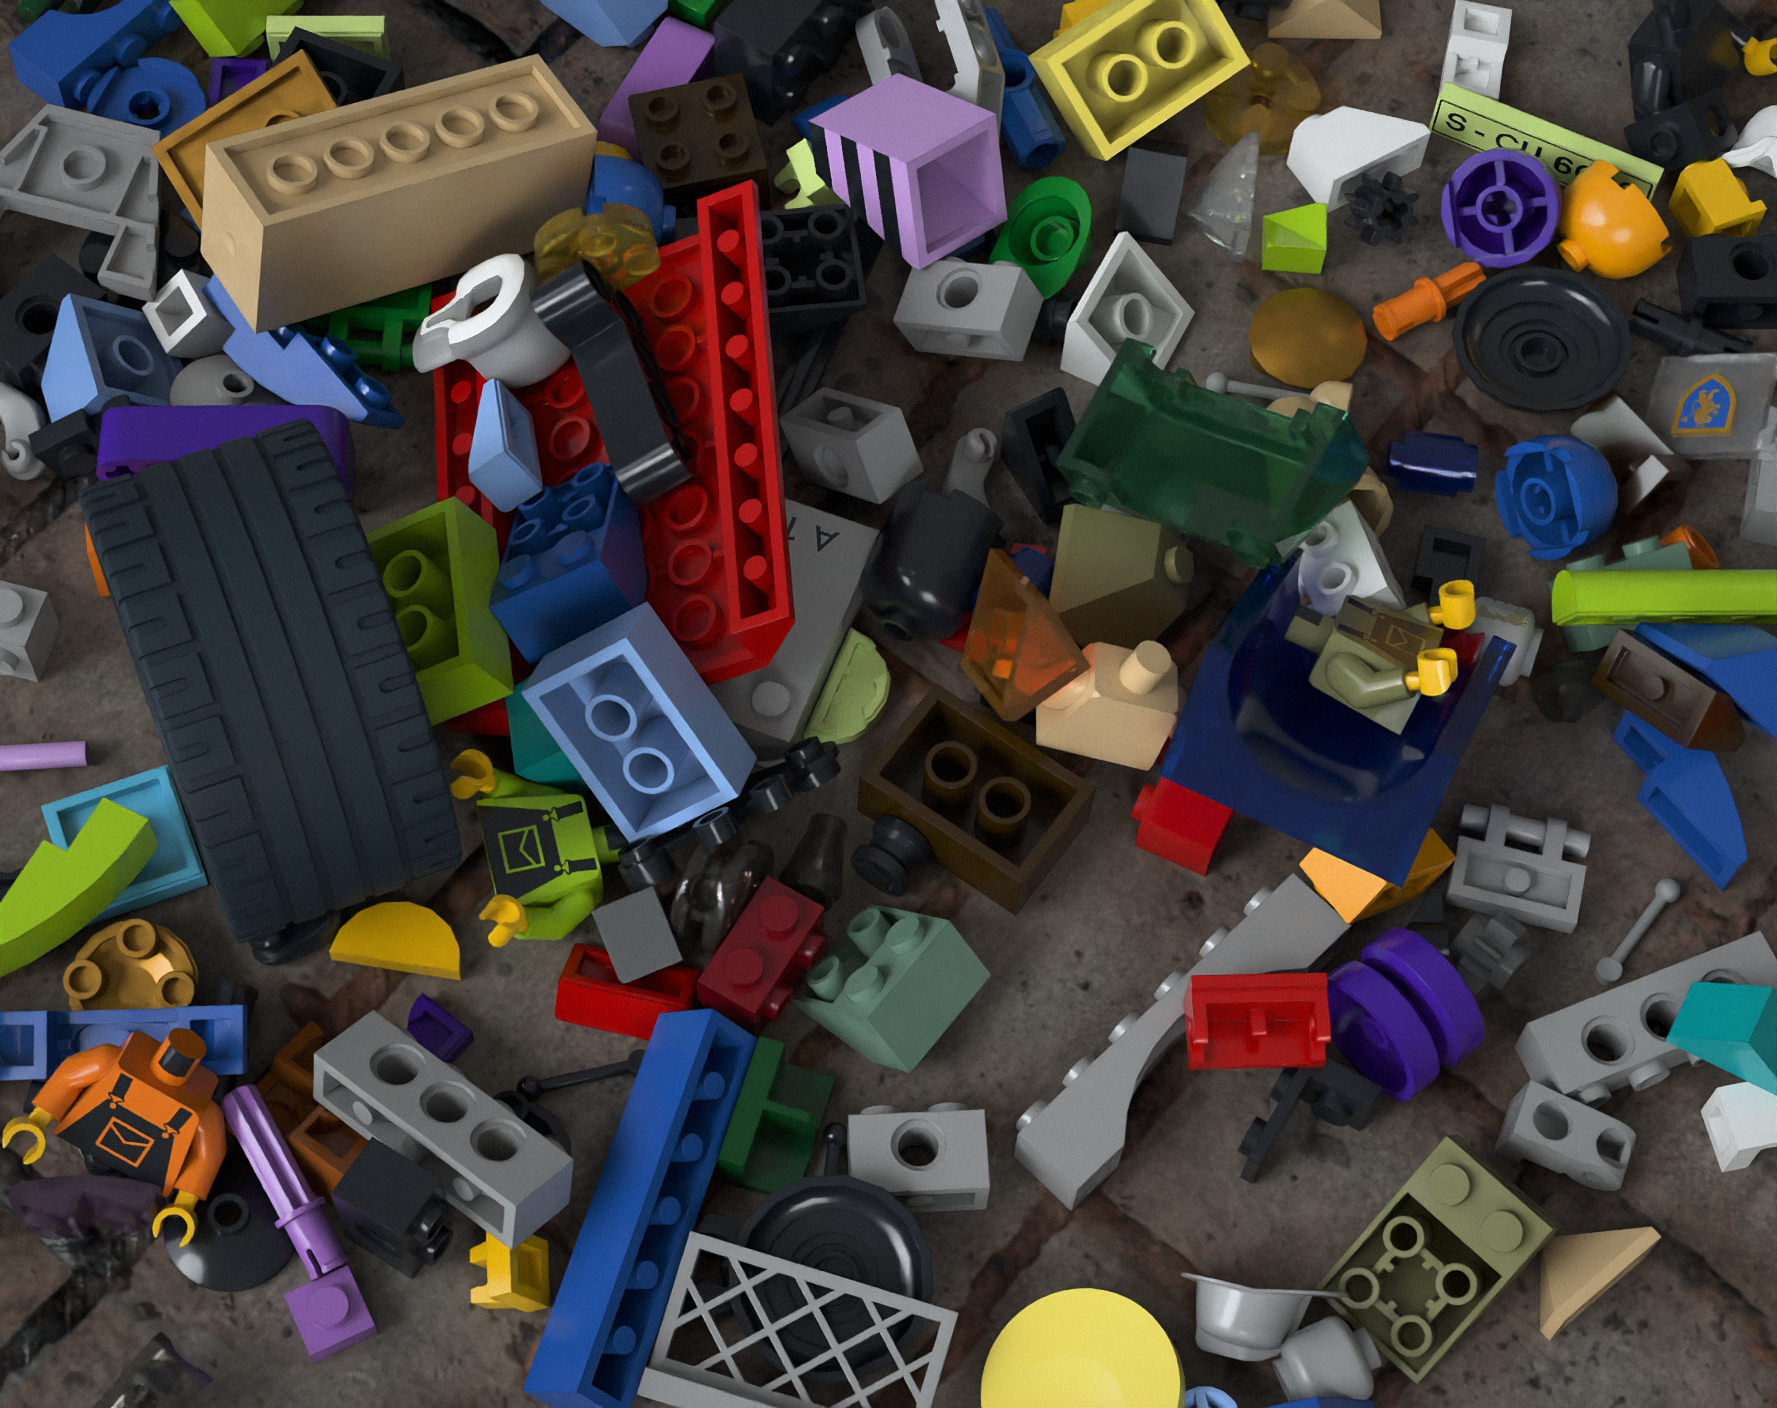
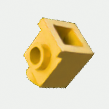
M1723 157L1713 161L1702 159L1690 164L1681 171L1668 203L1669 209L1688 240L1689 237H1701L1714 233L1722 234L1726 237H1754L1767 210L1762 200L1752 203L1749 201L1745 184L1740 178L1733 175Z

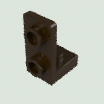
M1611 389L1606 396L1593 402L1570 428L1573 436L1584 439L1598 448L1610 464L1615 480L1621 485L1617 490V506L1626 516L1654 515L1695 472L1616 389Z

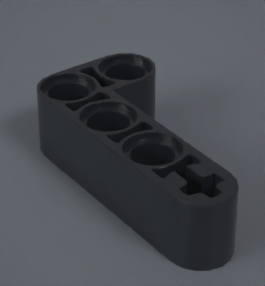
M585 257L579 258L529 291L530 301L539 319L552 335L572 352L617 480L629 498L636 505L645 507L697 474L696 463L646 328L635 306L623 291Z

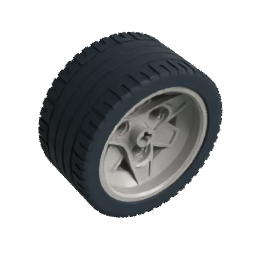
M300 418L259 431L255 434L254 438L246 435L218 444L217 449L210 450L205 448L177 457V461L173 463L164 461L137 470L138 475L132 477L128 473L82 488L78 493L82 512L109 594L206 871L234 941L242 944L287 928L286 923L293 921L297 925L325 915L326 910L333 908L336 911L365 901L366 896L372 895L376 897L402 888L406 881L413 884L457 868L462 862V846L457 819L444 767L419 684L386 588L355 508L332 456L314 424L308 419Z

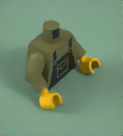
M1468 580L1450 581L1439 588V606L1429 608L1428 604L1424 602L1399 611H1394L1355 595H1346L1335 619L1300 603L1283 639L1318 654L1308 678L1313 687L1400 735L1421 694L1428 696L1441 695L1447 691L1451 683L1458 676L1456 652L1451 648H1439L1444 630L1436 627V625L1443 623L1447 628L1464 629L1473 623L1476 617L1474 586Z

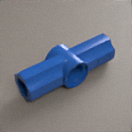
M983 3L982 7L1005 73L1000 132L1018 167L1029 168L1032 172L1050 166L1055 158L1065 152L1066 140L1034 81L1035 69L1029 61L1028 55L1017 49L997 9L987 8Z

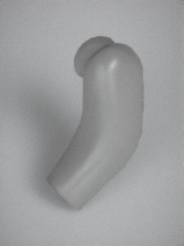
M0 379V419L6 434L5 451L2 450L1 462L12 477L22 481L34 480L43 473L46 465L33 455L28 435L48 425L45 411L37 401Z
M975 428L956 442L942 483V496L949 498L953 489H958L982 502L990 509L984 491V483L998 449L997 438L991 431L985 428Z

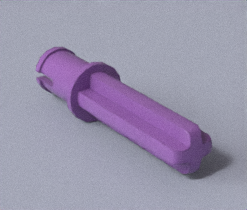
M253 1084L243 1085L226 1094L220 1101V1107L223 1109L227 1121L280 1218L274 1223L278 1230L285 1228L310 1274L308 1276L311 1282L350 1262L349 1254H346L321 1208L326 1204L324 1197L316 1199L256 1086Z

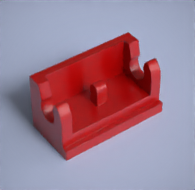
M1327 972L1191 975L1183 1000L1189 1070L1324 1067L1326 1062L1325 1043L1331 1041Z

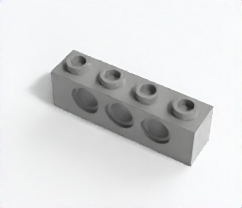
M1757 931L1531 1021L1525 1026L1514 1048L1532 1081L1596 1109L1611 1099L1612 1095L1610 1092L1630 1084L1634 1091H1640L1659 1083L1670 1074L1669 1068L1690 1061L1692 1067L1708 1064L1709 1062L1666 1042V1038L1653 1033L1649 1029L1646 1020L1659 1021L1670 1030L1693 981L1771 986L1777 991V959L1761 931ZM1597 1043L1605 1046L1612 1053L1614 1061H1603L1596 1058L1590 1052L1587 1044Z
M372 1010L314 1053L313 1098L368 1141L371 1137L376 1138L440 1178L447 1201L510 1250L516 1248L569 1204L574 1159L567 1154L565 1149L556 1140L543 1137L519 1119L506 1103L501 1100L492 1099L468 1081L462 1071L455 1065L448 1062L444 1063L421 1046L407 1029L393 1025L376 1011Z

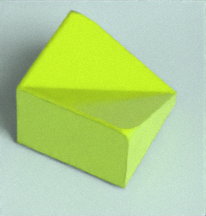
M1314 203L1265 215L1262 221L1261 270L1309 274L1321 273L1327 251V203Z

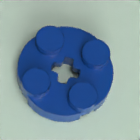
M155 57L137 59L139 67L128 68L121 73L119 66L107 71L93 86L87 102L89 114L160 131L162 139L207 111L205 94L200 89L194 74L177 62ZM152 105L159 106V115L153 119L141 120L135 114L137 110L148 111Z

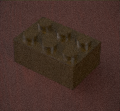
M935 683L861 774L857 810L874 822L883 815L893 816L906 822L916 829L930 844L933 852L930 857L931 860L1016 916L1088 823L1096 788Z

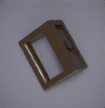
M1618 629L1592 677L1590 685L1685 749L1734 753L1742 746L1746 733L1732 698L1727 692L1635 631Z

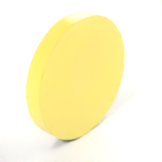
M1077 1288L1056 1292L1033 1302L1009 1321L995 1340L988 1354L981 1381L982 1408H1184L1186 1387L1182 1363L1172 1340L1149 1312L1132 1300L1117 1293L1093 1288Z

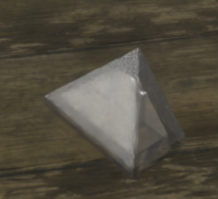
M1248 131L1179 205L1189 218L1232 262L1244 263L1250 237L1260 132Z

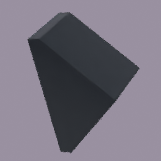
M1141 137L1129 146L1113 236L1117 237L1118 233L1128 231L1133 239L1137 241L1166 246L1172 245L1189 145Z
M1057 387L1005 412L1000 458L1043 523L1049 525L1062 519L1065 505L1075 503L1089 506L1101 500L1064 388Z

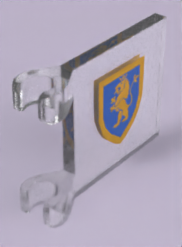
M1777 352L1661 357L1645 420L1683 460L1761 459L1777 464V424L1765 428L1777 379Z

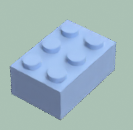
M648 601L544 655L521 691V694L629 843L646 835H653L655 838L739 797L757 760L752 749Z

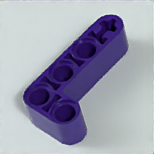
M324 405L121 406L109 409L102 415L96 476L101 482L128 473L132 477L138 475L137 470L164 461L173 463L177 461V457L205 448L210 450L217 449L218 444L246 435L254 438L255 434L259 431L304 418L314 424L324 440L353 504L356 451L346 415L338 409Z

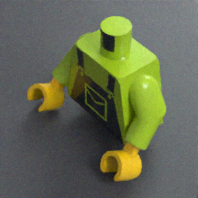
M475 749L463 751L450 763V767L461 770L468 776L458 777L450 785L453 796L458 799H468L478 791H480V795L483 798L476 801L496 896L491 899L479 914V919L482 921L491 919L499 923L488 936L490 944L493 947L500 948L505 946L512 937L519 940L564 939L592 913L591 911L595 905L604 900L600 866L621 862L617 853L621 848L629 844L628 840L615 823L591 828L583 796L568 794L565 790L542 785L532 780L492 768V763L481 751Z

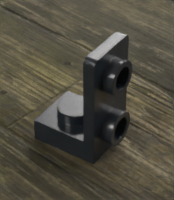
M1327 1056L1324 1067L1284 1068L1269 1095V1098L1278 1102L1276 1109L1268 1122L1258 1116L1254 1119L1238 1149L1239 1153L1248 1157L1240 1178L1251 1184L1253 1183L1300 1099L1311 1104L1313 1112L1324 1121L1340 1127L1349 1125L1360 1131L1375 1104L1382 1086Z

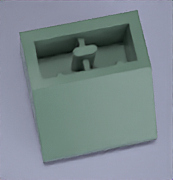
M871 903L866 910L857 914L850 921L846 934L829 954L817 961L812 969L808 971L806 981L794 993L791 1000L800 1010L870 1062L911 1073L991 974L950 920Z

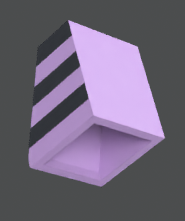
M896 73L808 121L816 174L890 247L918 270L927 267L1008 220L996 113Z

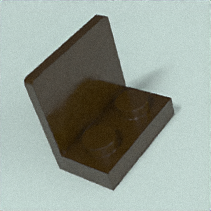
M743 73L633 94L628 97L629 110L643 166L651 170L662 184L664 196L729 183L732 187L752 179L758 186L760 211L771 209L767 164Z

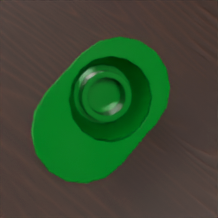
M1063 176L1044 177L1027 185L1015 197L1007 213L1008 220L1004 221L988 264L993 265L996 261H1008L1017 264L1026 271L1028 277L1043 296V301L1050 299L1066 285L1072 275L1077 274L1087 264L1093 252L1094 232L1091 225L1093 209L1089 195L1076 181Z

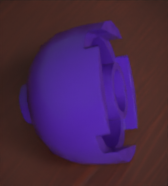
M1495 147L1470 156L1454 172L1451 180L1447 182L1442 192L1441 219L1448 239L1456 248L1460 247L1467 256L1473 258L1472 261L1485 267L1508 268L1531 260L1551 243L1562 221L1564 196L1557 175L1543 159L1520 148Z

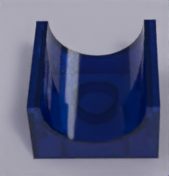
M1280 540L1210 642L1157 775L1402 888L1462 769L1517 645L1493 635L1482 654L1474 663L1458 673L1456 680L1451 683L1447 691L1437 696L1421 694L1399 735L1313 687L1308 681L1318 654L1283 639L1301 603L1298 577L1304 549Z

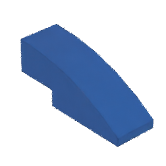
M1626 709L1612 739L1647 776L1636 796L1637 800L1723 892L1732 885L1748 860L1742 823L1729 784L1713 751L1685 749Z

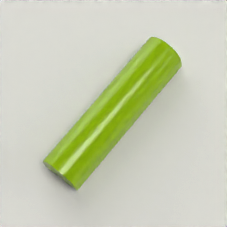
M1777 569L1561 570L1555 578L1552 589L1553 623H1557V626L1638 625L1640 622L1712 625L1777 624Z

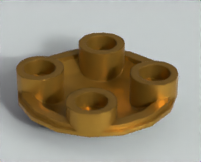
M1307 287L1283 290L1264 300L1252 315L1248 332L1251 348L1249 360L1255 371L1269 375L1286 386L1308 390L1309 392H1312L1315 387L1323 382H1343L1350 378L1363 362L1367 345L1363 322L1348 303L1330 292Z
M142 919L116 922L95 933L77 953L74 962L66 968L63 976V986L69 995V1005L72 1011L196 1006L200 995L199 971L188 945L169 928Z

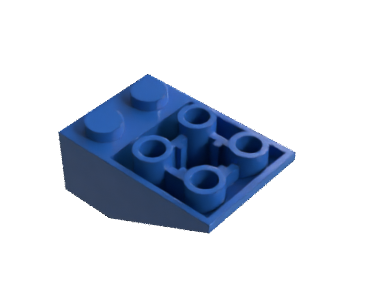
M602 462L592 463L581 469L573 479L553 488L542 486L541 492L517 507L488 607L529 665L540 661L544 655L644 603L648 578L637 505L623 490L617 480L611 462L605 465Z

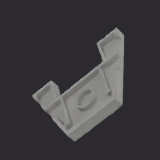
M47 104L0 151V219L3 212L9 209L115 236L97 275L101 289L154 302L157 292L163 168L150 147L162 140L161 132Z

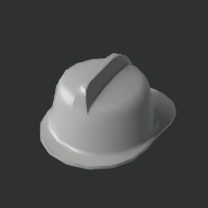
M1181 1273V1277L1197 1282L1196 1345L1202 1351L1241 1361H1262L1281 1353V1345L1284 1339L1297 1331L1312 1297H1349L1348 1293L1253 1289L1213 1278Z

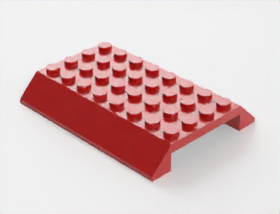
M752 179L697 200L699 233L649 251L623 269L603 273L630 299L644 323L696 463L697 474L645 507L637 505L648 578L644 603L648 601L707 686L768 667L795 623L758 186ZM456 290L431 299L432 314L449 304L455 297ZM474 308L471 317L478 315L484 310ZM572 352L566 363L544 380L525 387L508 389L532 414L543 482L542 486L553 488L569 481L581 469L592 463L602 462L604 465L610 463ZM456 359L433 370L438 502L455 496L496 529L499 563L501 565L517 507L509 512H501L469 480V456L483 384L487 380L470 362ZM508 636L514 685L530 677L540 661L529 665ZM505 697L446 720L445 728L456 733L510 737Z

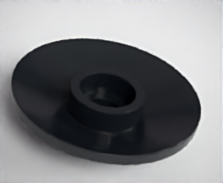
M245 1158L223 1159L206 1200L198 1199L194 1208L198 1219L197 1231L188 1244L179 1248L188 1229L184 1218L173 1214L165 1217L163 1222L165 1246L176 1268L193 1283L213 1291L239 1292L257 1287L276 1276L288 1264L296 1251L285 1228L279 1230L276 1228L274 1223L280 1218L252 1165ZM175 1190L168 1204L175 1202L179 1191ZM228 1207H236L242 1211L240 1220L234 1225L222 1226L217 1222L220 1212Z

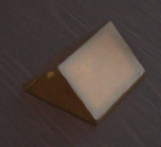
M990 548L960 667L1003 721L1015 722L1090 669L1091 665L1044 595L1003 549Z

